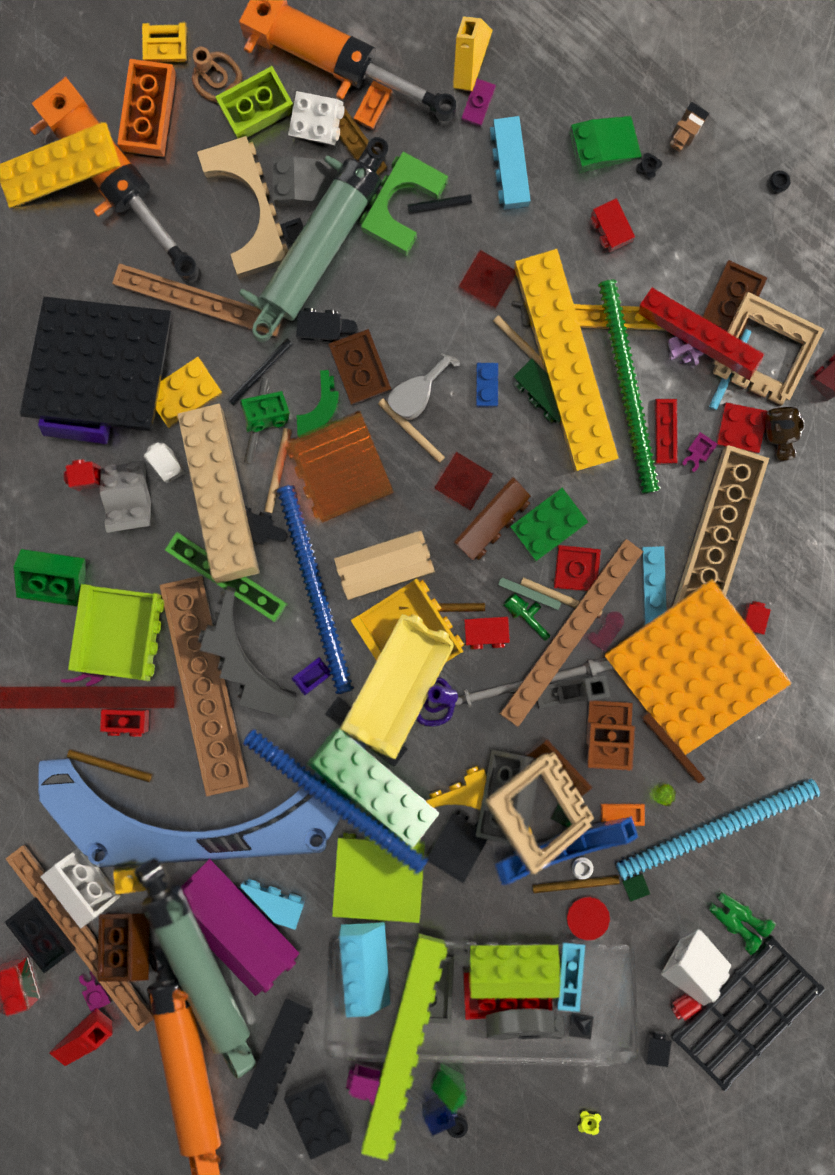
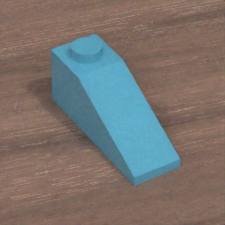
M563 942L559 964L560 998H555V1006L558 1010L580 1012L585 944Z

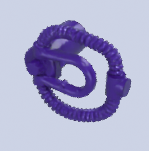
M438 677L435 683H439L442 686L436 685L429 689L424 707L431 713H437L448 708V712L443 718L438 720H425L419 712L416 720L421 725L427 727L440 726L452 718L454 708L456 707L455 703L458 700V693L441 677ZM429 700L433 703L441 705H438V707L431 708L429 706Z

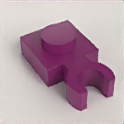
M699 432L687 449L691 456L686 457L681 465L685 466L688 461H691L694 464L691 472H695L699 467V460L705 463L718 444Z
M90 971L91 980H86L82 974L79 976V981L87 988L82 991V994L90 1012H92L96 1008L99 1009L111 1003L112 1000L100 983L97 984L96 977Z

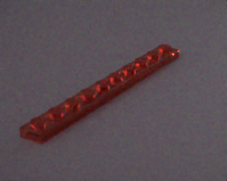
M176 686L0 687V709L175 708Z

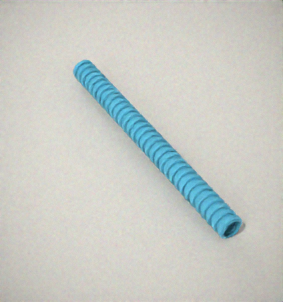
M809 779L808 782H802V785L797 784L796 788L790 787L789 791L785 789L784 793L778 792L777 796L772 795L770 799L767 797L765 801L760 800L759 804L753 803L752 807L748 805L747 809L741 808L740 812L734 811L733 815L730 813L728 817L723 816L721 820L716 819L714 823L712 821L709 822L710 825L704 824L703 828L697 827L696 831L691 830L689 834L686 832L684 836L679 835L677 839L674 837L672 841L667 840L666 844L660 843L659 847L654 846L652 850L649 848L647 852L642 851L640 855L635 854L633 858L630 856L629 860L623 859L622 863L616 862L617 870L625 881L628 876L632 878L633 874L639 875L640 871L645 872L647 868L650 870L652 866L657 867L659 863L664 864L666 860L669 862L672 857L676 859L677 855L683 856L684 852L687 854L689 850L694 851L696 847L701 848L703 844L705 846L708 845L707 842L713 843L714 839L720 840L721 836L726 837L728 833L731 835L733 831L738 832L740 828L743 830L745 826L750 827L751 823L757 824L758 820L762 822L765 817L768 819L770 815L775 816L777 812L782 813V810L787 811L789 807L794 808L795 804L801 805L802 801L806 803L807 799L813 800L814 796H820V790L813 779Z

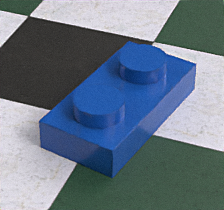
M477 363L476 407H498V363Z

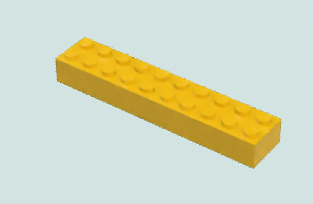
M558 249L515 261V272L543 367L548 375L561 418L560 425L574 472L619 459Z

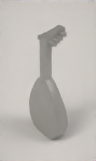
M442 353L443 359L426 376L409 379L395 387L388 397V404L402 418L408 420L417 418L428 403L431 393V382L449 364L459 367L460 361L453 356Z

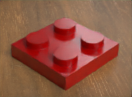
M727 402L724 403L716 442L717 446L726 447L729 445L759 454L766 424L765 415L768 411Z

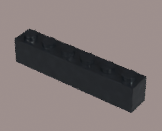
M287 994L233 1120L256 1130L260 1123L265 1124L269 1114L266 1111L269 1103L273 1105L278 1094L277 1091H274L277 1083L282 1085L287 1073L283 1071L286 1063L291 1064L295 1055L292 1049L295 1043L300 1044L304 1032L301 1031L303 1024H308L313 1014L310 1011L311 1003Z

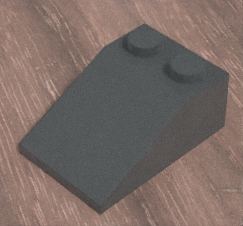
M294 156L272 157L273 201L275 207L317 206L338 171L321 159Z

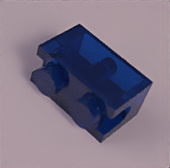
M438 1096L422 1104V1117L432 1137L456 1125L457 1111L453 1113Z

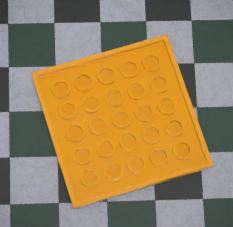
M713 579L605 653L607 660L641 704L685 755L791 685V681Z

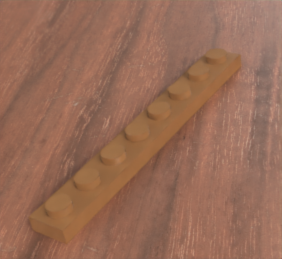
M120 263L112 283L114 286L251 330L262 312L254 306ZM282 320L272 334L273 337L277 338ZM259 326L256 329L257 332L268 333V329L265 326Z

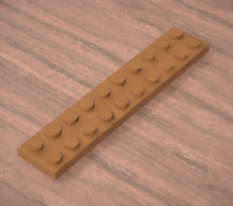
M203 576L160 585L162 599H164L165 613L206 797L249 787L226 679L220 678L221 671L217 670L221 656L201 651V643H198L201 630L205 631L207 625L214 626L212 624L213 620Z

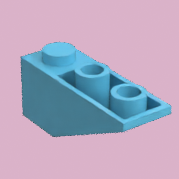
M248 879V882L243 881L241 888L274 923L296 929L305 901L301 900V896L289 893V896L282 894L280 889L269 886L267 889L260 886L261 883L255 880Z

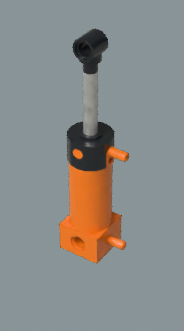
M250 0L239 20L243 37L248 39L244 51L251 53L255 44L271 50L274 45L334 75V78L342 81L336 94L339 99H344L350 85L359 88L365 78L369 76L429 106L430 111L435 113L436 117L441 121H450L455 116L456 100L451 94L437 93L434 95L372 64L376 54L375 47L289 6L287 0ZM448 104L451 109L443 111L440 109V106Z
M67 77L32 102V105L43 118L30 128L34 135H37L49 126L60 140L100 124L85 100ZM112 139L120 166L91 177L99 188L100 193L106 199L93 209V212L99 217L111 207L117 213L132 208L172 259L171 264L179 277L185 281L194 280L199 273L198 265L187 252L180 250L142 201L148 193L150 185ZM185 264H191L192 268L189 272H182V267Z

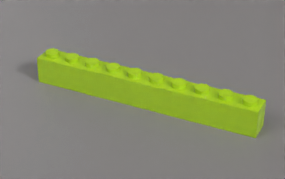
M418 934L382 1068L376 1098L364 1135L361 1154L388 1160L389 1153L393 1154L396 1144V1140H393L394 1133L400 1130L402 1119L399 1118L400 1111H404L407 1104V1097H404L406 1088L410 1089L413 1076L410 1075L412 1067L416 1068L419 1054H416L417 1047L423 1044L425 1033L422 1032L423 1025H427L430 1018V1011H427L429 1002H434L436 990L433 989L435 981L439 982L442 969L439 968L440 961L445 960L448 947H444L445 942L442 939Z

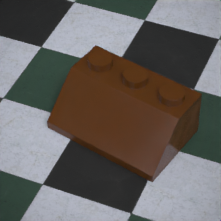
M545 737L539 740L525 754L528 757L539 758L542 754L549 755L554 752L562 764L559 770L565 769L573 782L570 788L576 787L581 796L593 788Z
M100 914L98 982L149 980V922L145 914Z

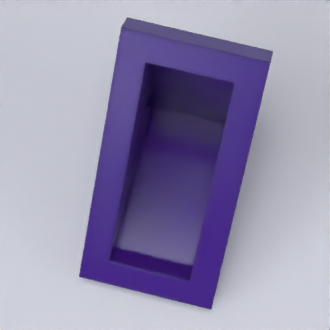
M319 657L291 679L305 696L331 675L329 668Z

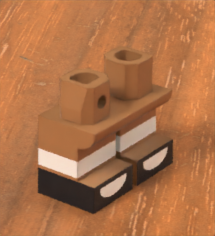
M691 101L681 121L676 124L672 132L674 137L670 146L678 152L682 150L685 144L690 146L710 113Z

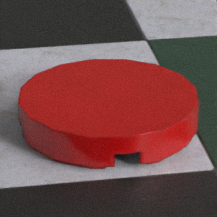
M592 896L578 898L569 906L566 914L567 925L576 937L586 941L601 937L607 931L610 923L607 907L598 898Z

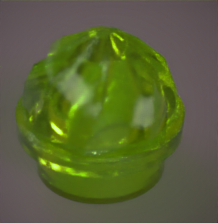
M664 784L655 790L654 794L656 796L654 800L657 803L669 807L672 802H675L676 791L671 785Z

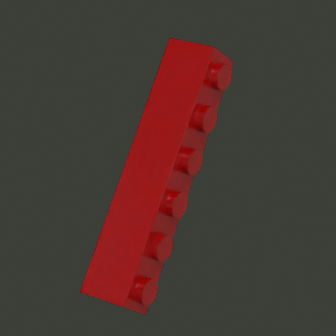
M653 287L640 304L639 315L749 381L762 363L764 353Z

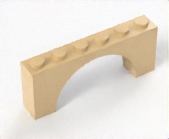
M245 136L198 151L197 154L206 178L224 176L236 179L249 187L259 202L260 220L254 236L243 248L230 254L238 278L241 279L278 267L287 254L288 248L286 243H281L280 236H283L280 224H275L273 216L277 215L273 202L268 204L266 196L270 195L266 182H261L260 176L263 175L260 162L255 163L253 155L257 153L253 142L249 143Z

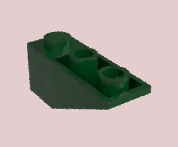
M531 359L513 376V386L520 393L524 391L530 397L528 399L530 404L536 409L539 407L544 412V418L550 424L554 422L558 425L561 418L548 375Z

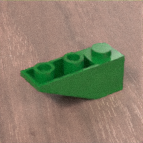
M440 1063L431 1080V1089L453 1113L456 1112L458 1107H463L467 1098L465 1095L466 1083H464V1075Z

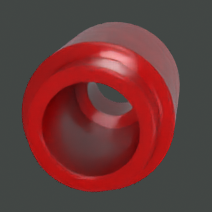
M684 993L672 1002L674 1007L671 1010L678 1020L683 1018L686 1021L702 1009V1004L687 993Z

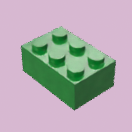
M562 487L511 525L509 529L532 560L536 562L587 524L588 521Z

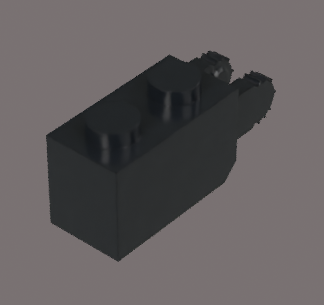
M304 308L303 311L298 313L296 338L300 341L332 343L340 340L341 335L349 336L356 334L358 331L355 321L342 319V315L338 314L336 310H325V313L316 312V309Z
M245 506L253 542L262 545L268 543L269 539L285 542L288 538V533L275 526L276 522L271 520V515L263 512L256 515L251 513L252 508Z

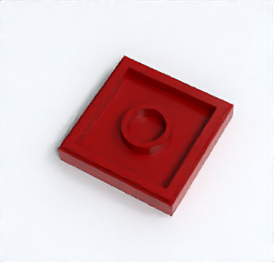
M557 545L553 588L588 591L599 575L601 549Z

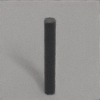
M471 194L407 204L408 212L413 213L472 203Z

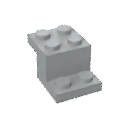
M132 461L127 464L102 467L99 492L106 512L105 529L107 533L150 526L151 498L145 480L146 466L144 461Z

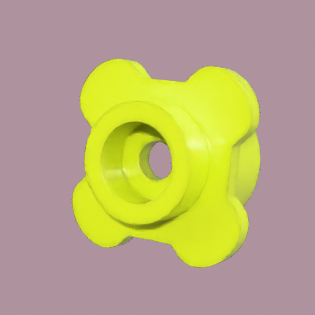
M582 1111L578 1130L581 1133L598 1134L599 1122L601 1121L600 1114H590L587 1111Z

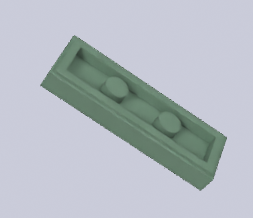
M503 577L498 582L497 586L554 610H559L560 601Z

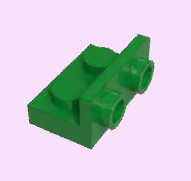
M282 391L245 398L240 401L246 420L245 428L247 432H259L269 427L278 428L288 423L290 412Z

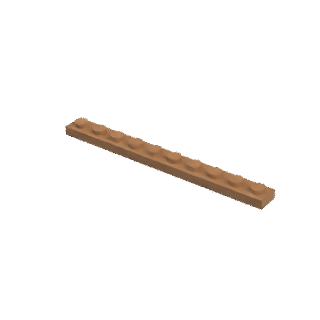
M624 539L500 712V715L516 727H519L643 553L641 549L629 540Z
M25 844L9 855L6 861L32 895L41 902L74 945L77 954L98 980V940L86 925L80 929L41 878L46 873ZM129 981L100 982L137 1032L154 1019L151 1009Z

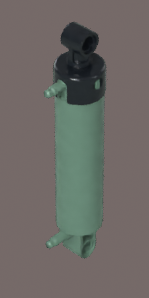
M372 138L358 160L347 158L342 164L335 158L326 156L324 161L337 170L338 173L259 298L249 291L240 290L239 295L262 311L252 329V335L256 341H268L283 318L291 321L295 319L361 213L381 186V179L376 171L385 160L388 152V144L383 138ZM378 147L381 149L382 154L376 155L371 149ZM259 326H265L268 329V333L266 335H259L256 329Z
M152 858L134 869L139 883L148 889V896L142 901L141 908L150 927L154 930L183 992L188 995L187 1001L212 1052L215 1054L222 1053L230 1072L236 1079H239L256 1067L251 1050L245 1041L249 1037L250 1032L194 917L182 887L179 884L168 885L167 882H164L165 871L156 858Z

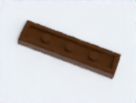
M644 712L640 716L641 720L696 783H702L706 778L651 714Z

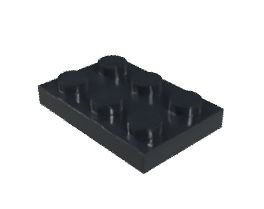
M37 897L4 922L43 973H46L76 949Z

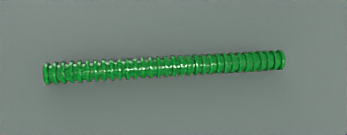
M611 279L600 282L598 287L601 288L599 293L602 294L601 301L604 302L602 307L605 308V311L603 312L607 316L605 317V321H608L606 327L609 328L608 334L611 335L609 341H612V344L610 346L614 349L612 351V354H615L613 360L616 361L615 367L618 368L616 374H619V377L617 379L621 383L619 387H622L620 393L623 394L622 400L625 402L623 407H626L624 412L628 416L626 417V420L629 421L627 427H630L629 434L631 433L632 435L630 437V440H633L631 446L635 449L633 450V453L636 454L634 460H637L635 465L639 468L637 470V473H640L638 479L641 480L640 486L643 487L641 493L645 494L659 491L661 488L657 485L659 480H656L658 474L655 473L656 466H653L655 460H652L654 455L650 451L652 446L649 447L651 441L648 440L649 433L646 432L648 427H645L647 422L643 418L645 413H642L644 407H641L642 400L639 399L641 393H638V390L640 388L636 385L638 383V380H635L637 374L634 373L635 367L632 365L634 360H631L633 355L630 353L631 347L628 346L630 340H627L628 333L625 332L627 327H624L626 321L622 318L624 317V313H621L623 307H620L622 302L618 299L620 297V294L617 293L619 288L616 287L617 280Z

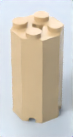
M422 531L334 558L347 600L435 572L432 561H427L430 558L427 545H422L425 543Z

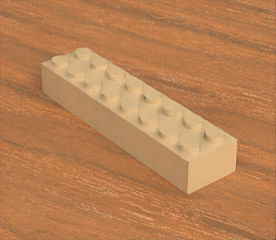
M220 403L178 413L212 578L218 584L259 574L226 419Z
M729 445L723 448L673 606L711 579L714 580L726 596L770 458Z

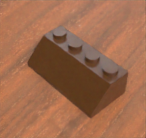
M512 477L454 541L453 545L471 561L475 558L479 561L487 552L484 548L488 543L494 544L501 537L499 531L504 526L508 529L516 520L513 517L518 510L523 512L529 506L530 502L528 499L531 497L530 494Z

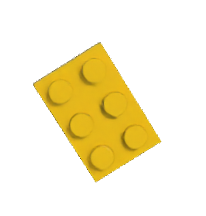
M196 357L160 382L156 410L170 429L179 423L178 413L199 409L221 395L222 391L200 358Z

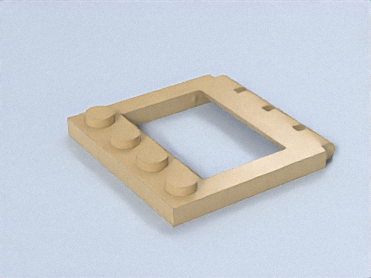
M746 292L727 331L728 333L738 338L747 318H750L803 345L784 384L758 371L754 373L749 381L716 360L712 362V364L716 365L713 374L727 380L730 373H732L730 382L744 389L751 382L749 391L763 398L770 391L768 400L782 406L786 399H791L824 329L750 292Z
M554 752L549 755L542 754L485 801L530 874L534 875L591 827L590 822L594 819L587 805L581 806L584 800L576 787L570 788L573 782L565 769L559 770L562 764ZM539 774H542L572 823L568 829L543 850L538 848L534 837L525 827L523 819L515 811L510 800L512 796Z

